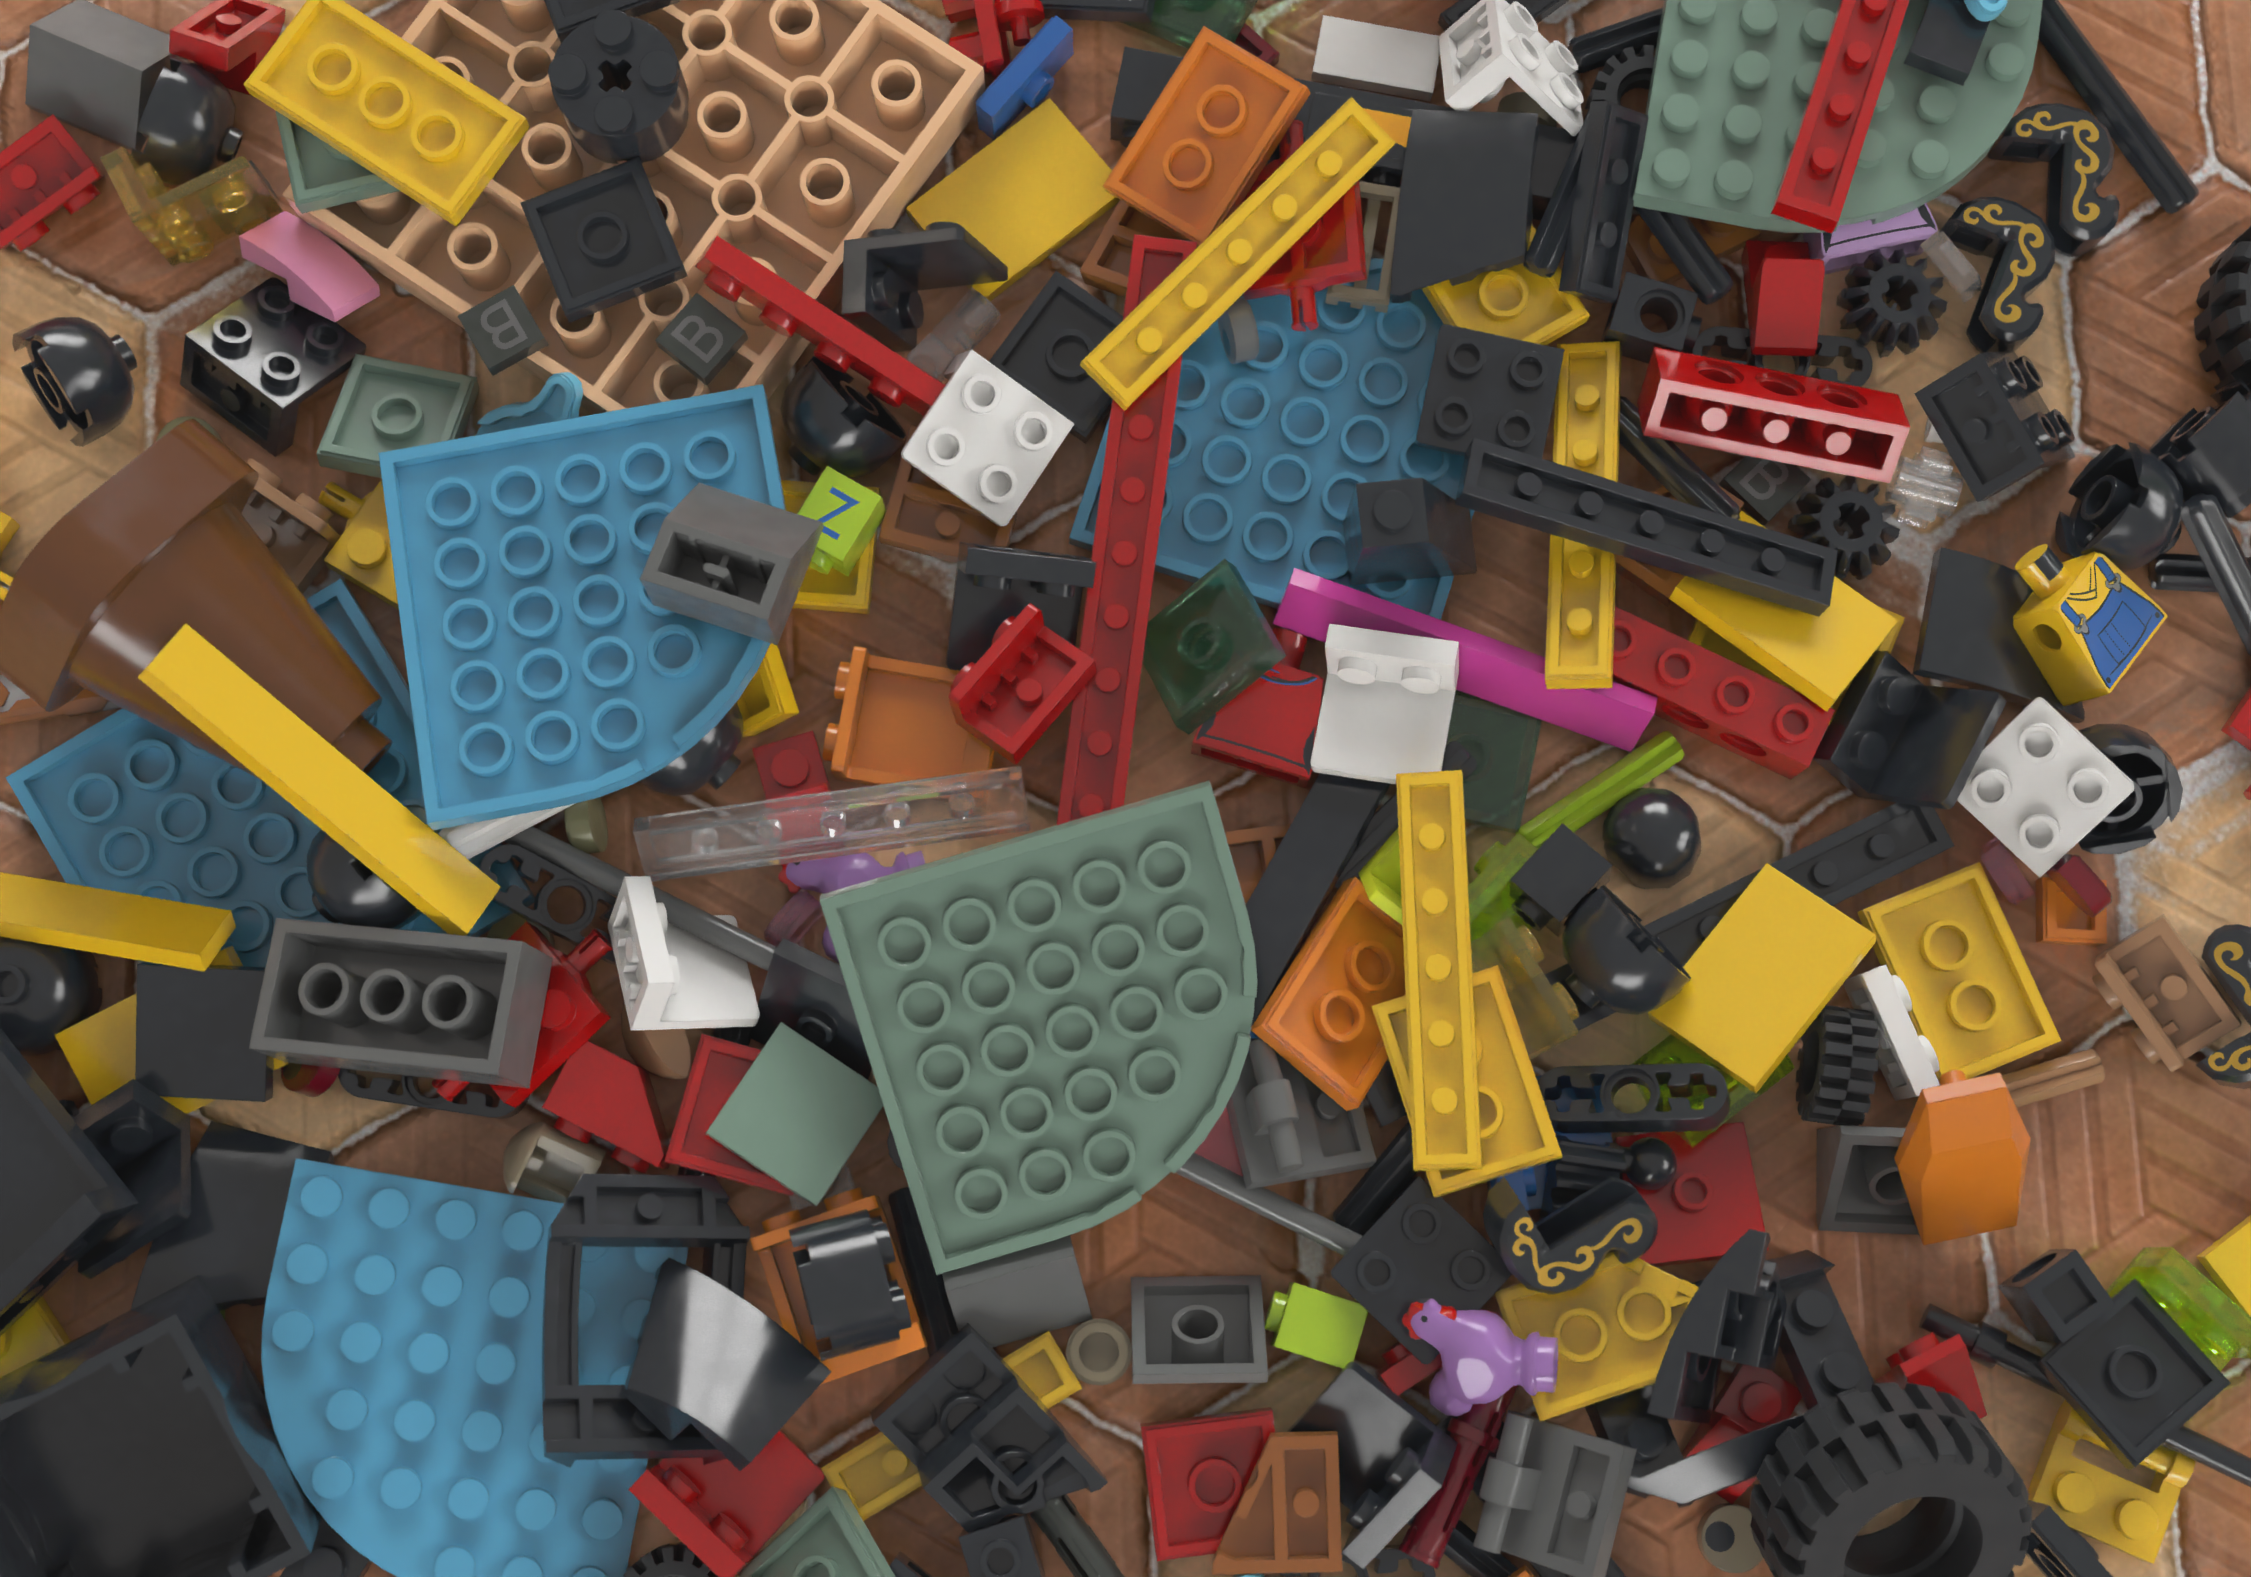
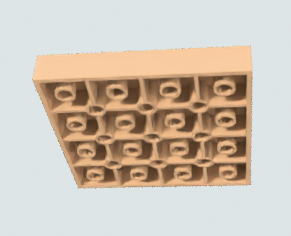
M430 0L401 37L526 117L530 125L525 135L457 227L401 191L303 214L295 205L291 183L282 195L302 220L321 231L340 247L462 328L464 327L458 315L514 285L549 344L516 364L545 383L550 376L556 373L570 372L574 374L582 383L583 388L580 406L592 414L761 384L764 386L768 401L810 342L796 332L792 338H789L774 331L759 319L762 310L742 297H739L737 302H733L710 289L703 281L707 274L695 267L706 247L716 236H719L833 311L841 300L843 293L844 240L867 238L868 232L872 230L893 228L906 210V207L914 199L976 113V100L986 90L984 70L981 65L879 0H679L680 2L635 17L653 25L668 39L675 51L687 84L689 115L682 136L665 154L652 161L643 162L642 165L688 277L570 323L564 314L520 203L627 161H617L618 164L598 160L583 150L572 136L555 101L548 75L549 65L554 59L561 42L544 0ZM696 293L745 330L748 336L747 341L708 385H705L660 349L655 341Z

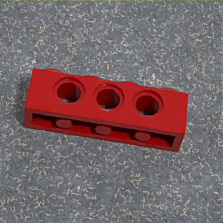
M1654 347L1637 401L1643 436L1885 483L1891 482L1910 430V425L1898 394Z
M1615 606L1613 682L1658 697L1655 716L1790 780L1810 766L1835 711L1834 709L1830 708L1826 712L1804 695Z

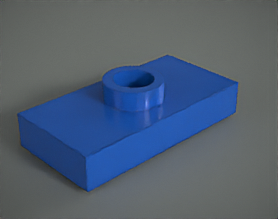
M1057 15L1054 18H1050L976 100L978 127L992 140L998 138L1027 105L1034 108L1045 99L1053 87L1055 81L1053 76L1073 55V28Z

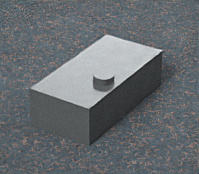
M276 918L249 1049L286 1063L529 1088L553 958L523 941Z

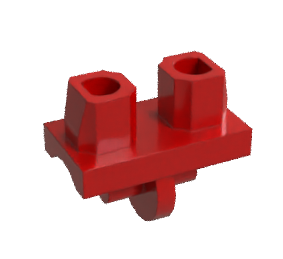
M942 0L946 17L950 23L977 18L979 30L950 38L949 46L981 65L984 74L991 73L994 79L1012 62L1007 32H1012L1015 46H1026L1031 41L1030 28L1037 26L1045 18L1043 3L1040 0Z

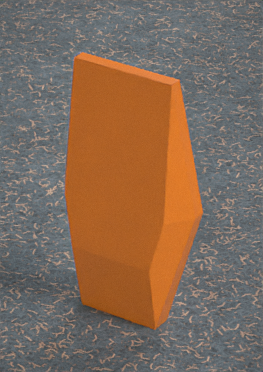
M1951 1070L1939 1078V1086L1922 1089L1894 1160L1923 1246L2017 1226L2031 1139L2001 1073L1967 1079L1964 1072Z

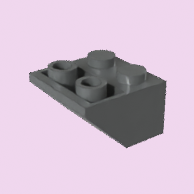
M698 483L664 518L640 580L654 606L778 646L824 528L823 522Z

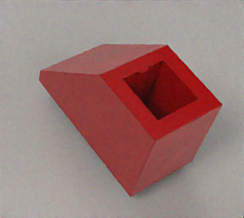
M587 1040L567 1059L542 1108L558 1115L553 1127L585 1144L590 1142L594 1134L616 1145L611 1157L641 1173L646 1174L651 1164L659 1168L668 1169L670 1164L665 1163L664 1160L670 1142L649 1073L640 1066Z
M1932 1332L1897 1350L1898 1352L1886 1358L1891 1370L1875 1380L1876 1383H1897L1901 1390L1905 1389L1907 1383L1933 1387L1936 1392L1949 1393L1963 1401L1969 1411L1975 1412L1979 1419L1987 1416L1967 1347L1959 1334L1940 1343L1935 1333Z

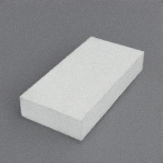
M1323 15L1311 80L1431 102L1440 56L1439 36Z

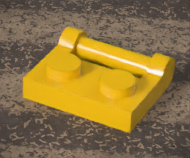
M2064 1400L2057 1411L2029 1485L2028 1500L2049 1505L2064 1523L2075 1531L2142 1561L2154 1564L2181 1489L2187 1484L2193 1473L2195 1460L2160 1445L2139 1463L2156 1471L2150 1489H2147L2072 1456L2076 1442L2080 1438L2108 1451L2111 1450L2071 1405Z

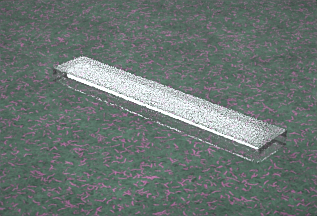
M1021 766L639 817L634 818L633 834L645 876H650L651 881L655 882L1029 831L1031 827Z

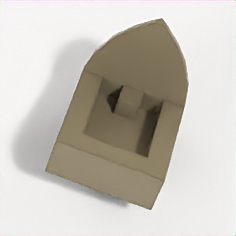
M545 1122L532 1123L517 1132L510 1139L504 1151V1182L507 1190L512 1194L518 1188L542 1200L565 1204L583 1174L597 1173L607 1151L591 1143L585 1144Z

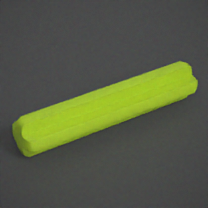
M1669 731L1659 733L1519 827L1515 834L1520 845L1532 857L1562 823L1572 832L1577 831L1614 806L1619 800L1641 788L1681 761L1684 757V751L1680 743Z

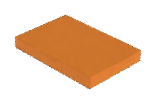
M1203 26L1105 181L1103 188L1111 195L1183 239L1197 242V247H1199L1240 206L1311 93L1307 86Z
M1355 876L1343 881L1251 1027L1253 1033L1346 1111L1360 1106L1388 1059L1372 1006L1406 995L1403 926L1369 900L1362 882Z

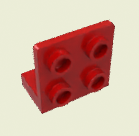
M779 1430L752 1462L741 1471L728 1459L703 1465V1458H663L657 1465L648 1468L628 1490L718 1577H735L825 1479V1475L821 1468L783 1431Z

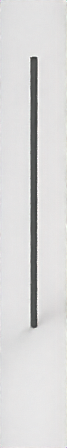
M533 826L505 840V842L520 846L618 897L624 877L632 876ZM653 886L656 903L662 902L665 905L667 922L768 971L773 953L777 948L776 946ZM1193 1153L1185 1164L1175 1172L1343 1256L1362 1237V1235L1265 1187L1246 1190L1242 1176L1196 1153Z

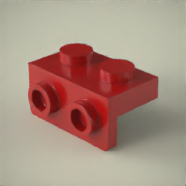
M54 114L0 152V250H4L11 244H14L20 252L24 251L51 231L44 223V220L64 206L69 214L73 215L101 194L94 184L104 177L103 173Z
M1031 603L1017 617L1010 616L1003 621L993 636L992 646L976 664L971 662L959 671L952 682L949 694V701L956 724L1014 765L1018 764L1097 672L1095 660L1044 625L1042 611Z

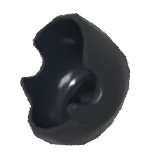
M1638 788L1612 806L1604 820L1602 838L1605 842L1604 849L1610 863L1624 873L1636 887L1642 889L1672 887L1691 874L1701 854V836L1696 814L1691 806L1679 795L1667 789Z

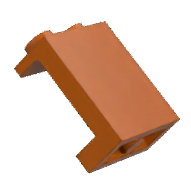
M854 646L851 662L841 661L836 676L834 697L835 699L843 700L839 724H828L823 745V760L831 762V772L835 779L985 805L995 750L956 724L949 701V694L952 682L959 673V670L874 656L869 654L867 648Z
M861 1187L823 1200L827 1212L802 1220L799 1209L762 1221L761 1224L765 1234L750 1239L753 1251L757 1252L760 1257L782 1328L820 1360L816 1342L828 1338L816 1339L813 1324L811 1325L793 1255V1252L806 1248L805 1245L793 1248L788 1230L867 1209L870 1218L881 1215L883 1223L886 1222L896 1262L885 1264L884 1268L887 1280L896 1279L899 1288L903 1289L912 1327L899 1331L900 1340L821 1361L832 1371L821 1384L928 1346L915 1300L881 1198L878 1195L864 1198Z

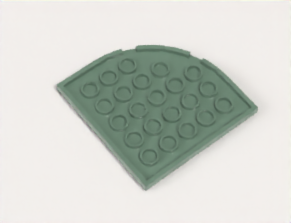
M1664 0L1645 115L1649 116L1632 199L1634 200L1633 206L1753 229L1784 233H1824L1825 231L1773 215L1771 211L1841 0ZM1909 0L1841 216L1834 231H1836L1838 225L1855 224L1871 220L1872 224H1877L1913 211L1939 197L1961 181L1984 159L2007 127L2026 90L2032 73L2038 44L2043 0L2007 1V5L2000 15L1990 21L1970 74L1963 86L1904 64L1929 0Z
M1209 781L820 895L819 901L936 1275L1072 1235L1094 1227L1129 1209L1142 1200L1141 1195L1157 1185L1171 1171L1175 1173L1185 1164L1204 1142L1222 1115L1238 1083L1251 1041L1250 1031L1254 1015L1255 998H1257L1258 981L1256 954L1247 908L1213 789Z

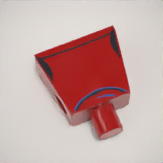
M1273 628L1263 658L1243 652L1236 654L1195 733L1191 754L1306 789L1312 773L1311 756L1319 720L1323 678L1319 675L1300 670L1308 639L1305 636L1287 629Z

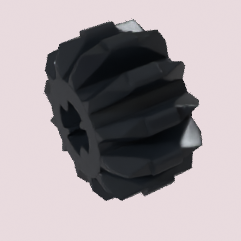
M1903 248L1895 250L1888 261L1878 251L1872 253L1864 261V267L1854 266L1845 276V283L1848 288L1842 289L1839 293L1836 305L1849 312L1840 320V329L1850 330L1857 328L1861 333L1856 340L1864 346H1867L1871 340L1875 341L1880 358L1888 357L1895 346L1904 355L1913 353L1920 345V339L1924 341L1930 340L1939 329V324L1935 319L1943 315L1948 302L1935 296V294L1942 288L1944 277L1926 278L1923 272L1928 265L1927 258L1917 260L1913 266L1908 265ZM1883 296L1887 297L1886 303L1883 301ZM1893 299L1897 303H1894L1890 308L1886 304H1889ZM1897 304H1898L1899 307H1900V310H1899V311L1896 310Z
M1846 475L1840 482L1839 487L1830 477L1823 478L1816 484L1815 493L1804 492L1796 501V505L1801 513L1794 515L1789 520L1788 529L1802 535L1803 537L1800 538L1802 540L1838 550L1834 576L1841 581L1846 577L1848 571L1857 580L1865 579L1872 573V564L1882 566L1891 557V552L1886 544L1894 542L1899 537L1900 529L1884 521L1896 511V504L1884 503L1878 505L1873 500L1879 494V484H1871L1863 492H1860L1858 490V481L1854 476ZM1838 519L1839 527L1846 522L1852 528L1853 534L1849 538L1848 531L1840 535L1835 530L1833 524Z

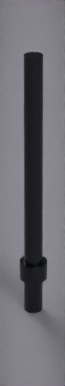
M1931 1303L1927 1306L1919 1324L1920 1328L1931 1333L1934 1332L1935 1335L1945 1340L1959 1334L1967 1347L1971 1360L1990 1369L1997 1364L2061 1395L2034 1365L2041 1357L2007 1341L2008 1334L1983 1321L1976 1326ZM2181 1426L2162 1443V1445L2251 1487V1458L2186 1426Z

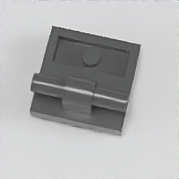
M1262 1039L1250 1042L1249 1053H1247L1238 1083L1226 1105L1246 1190L1367 1169L1377 1161L1362 1102L1358 1108L1346 1111Z
M1508 1410L1496 1457H1489L1479 1494V1497L1484 1499L1485 1502L1473 1546L1497 1554L1503 1551L1574 1577H1605L1637 1449L1546 1420L1540 1422L1539 1418Z

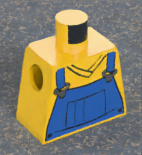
M2042 544L2027 552L2015 565L2016 571L2033 592L2013 616V627L2063 707L2110 694L2168 617L2159 605L2102 553L2094 551L2061 563L2049 546Z

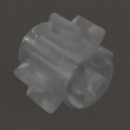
M1922 446L1920 453H1915L1913 459L1904 456L1899 457L1891 482L1887 484L1885 500L1895 503L1896 508L1899 509L1897 521L1926 529L1928 522H1934L1936 516L1948 519L1952 515L1961 494L1964 478L1961 473L1952 471L1953 466L1949 465L1951 461L1949 453Z

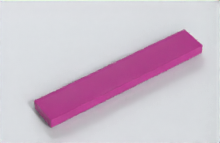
M1294 568L1273 621L1274 625L1326 643L1329 624L1459 642V675L1456 690L1632 752L1655 713L1658 697L1613 682L1612 688L1547 689L1545 683L1546 657Z

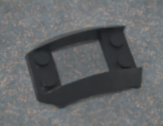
M583 1174L550 1225L546 1253L542 1326L544 1457L567 1467H571L575 1460L703 1458V1465L727 1459L691 1423L670 1441L623 1394L625 1385H579L578 1371L579 1289L582 1246L704 1247L702 1274L744 1299L747 1243L750 1240V1226H743L727 1204L730 1199L715 1176Z
M1809 1250L1767 1260L1777 1263L1780 1274V1288L1784 1290L1787 1302L1779 1346L1807 1410H1810L1817 1404H1820L1823 1409L1838 1401L1836 1394L1853 1388L1858 1389L1860 1393L1872 1391V1384H1875L1826 1276L1835 1264ZM1704 1279L1693 1282L1692 1284L1700 1287ZM1653 1384L1585 1407L1597 1437L1637 1449L1626 1493L1643 1498L1651 1494L1677 1502L1679 1508L1691 1505L1694 1501L1725 1488L1755 1478L1766 1454L1774 1456L1778 1449L1775 1446L1776 1439L1788 1426L1795 1430L1805 1421L1803 1414L1683 1458L1667 1418L1647 1413L1654 1388Z

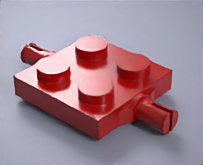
M1293 121L1279 143L1280 158L1265 165L1242 203L1304 144V124L1302 121ZM1359 181L1242 295L1245 300L1279 294L1290 296L1291 328L1294 331H1306L1307 326L1310 330H1314L1318 327L1316 292L1331 285L1367 279Z
M527 921L507 939L523 941L552 957L553 961L530 1087L521 1088L489 1084L503 1103L514 1108L519 1106L611 1018L594 997L589 979L585 974L604 955L613 949L611 943L607 942L608 940L595 928L568 955L556 950L543 933ZM434 1079L431 1083L434 1088H437L436 1091L443 1098L452 1102L454 1097L470 1082Z

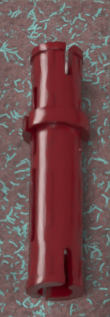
M1520 1385L1512 1386L1494 1401L1486 1404H1473L1471 1410L1459 1415L1458 1419L1451 1418L1446 1430L1451 1433L1450 1437L1457 1441L1458 1444L1443 1485L1415 1514L1402 1543L1399 1545V1551L1438 1569L1448 1540L1462 1514L1478 1473L1488 1453H1495L1500 1440L1495 1437L1500 1429L1508 1406L1511 1404Z

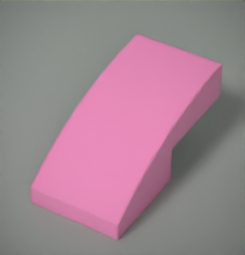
M287 211L276 215L239 236L242 258L287 279L290 301L333 322L340 320L380 296L377 282L352 256L321 231Z

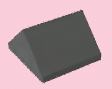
M75 0L30 24L25 104L30 109L44 115L51 116L54 114L61 122L131 151L133 148L141 152L147 140L143 133L137 131L143 112L163 67L171 70L170 57L173 54L169 53L170 35L86 0Z
M1838 1125L1817 1129L1816 1222L1818 1230L1919 1235L1894 1160L1906 1128Z
M1070 1235L942 1273L945 1290L958 1330L960 1331L969 1323L991 1347L1093 1319Z
M1261 1275L1131 1277L1133 1384L1268 1382Z

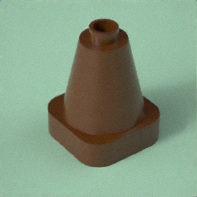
M195 419L186 420L174 427L65 514L43 536L23 561L13 578L1 607L0 673L47 712L59 709L83 689H87L257 777L137 678L169 640L187 624L365 774L368 775L393 743L391 739L369 722L380 707L383 698L241 514L258 481V472Z

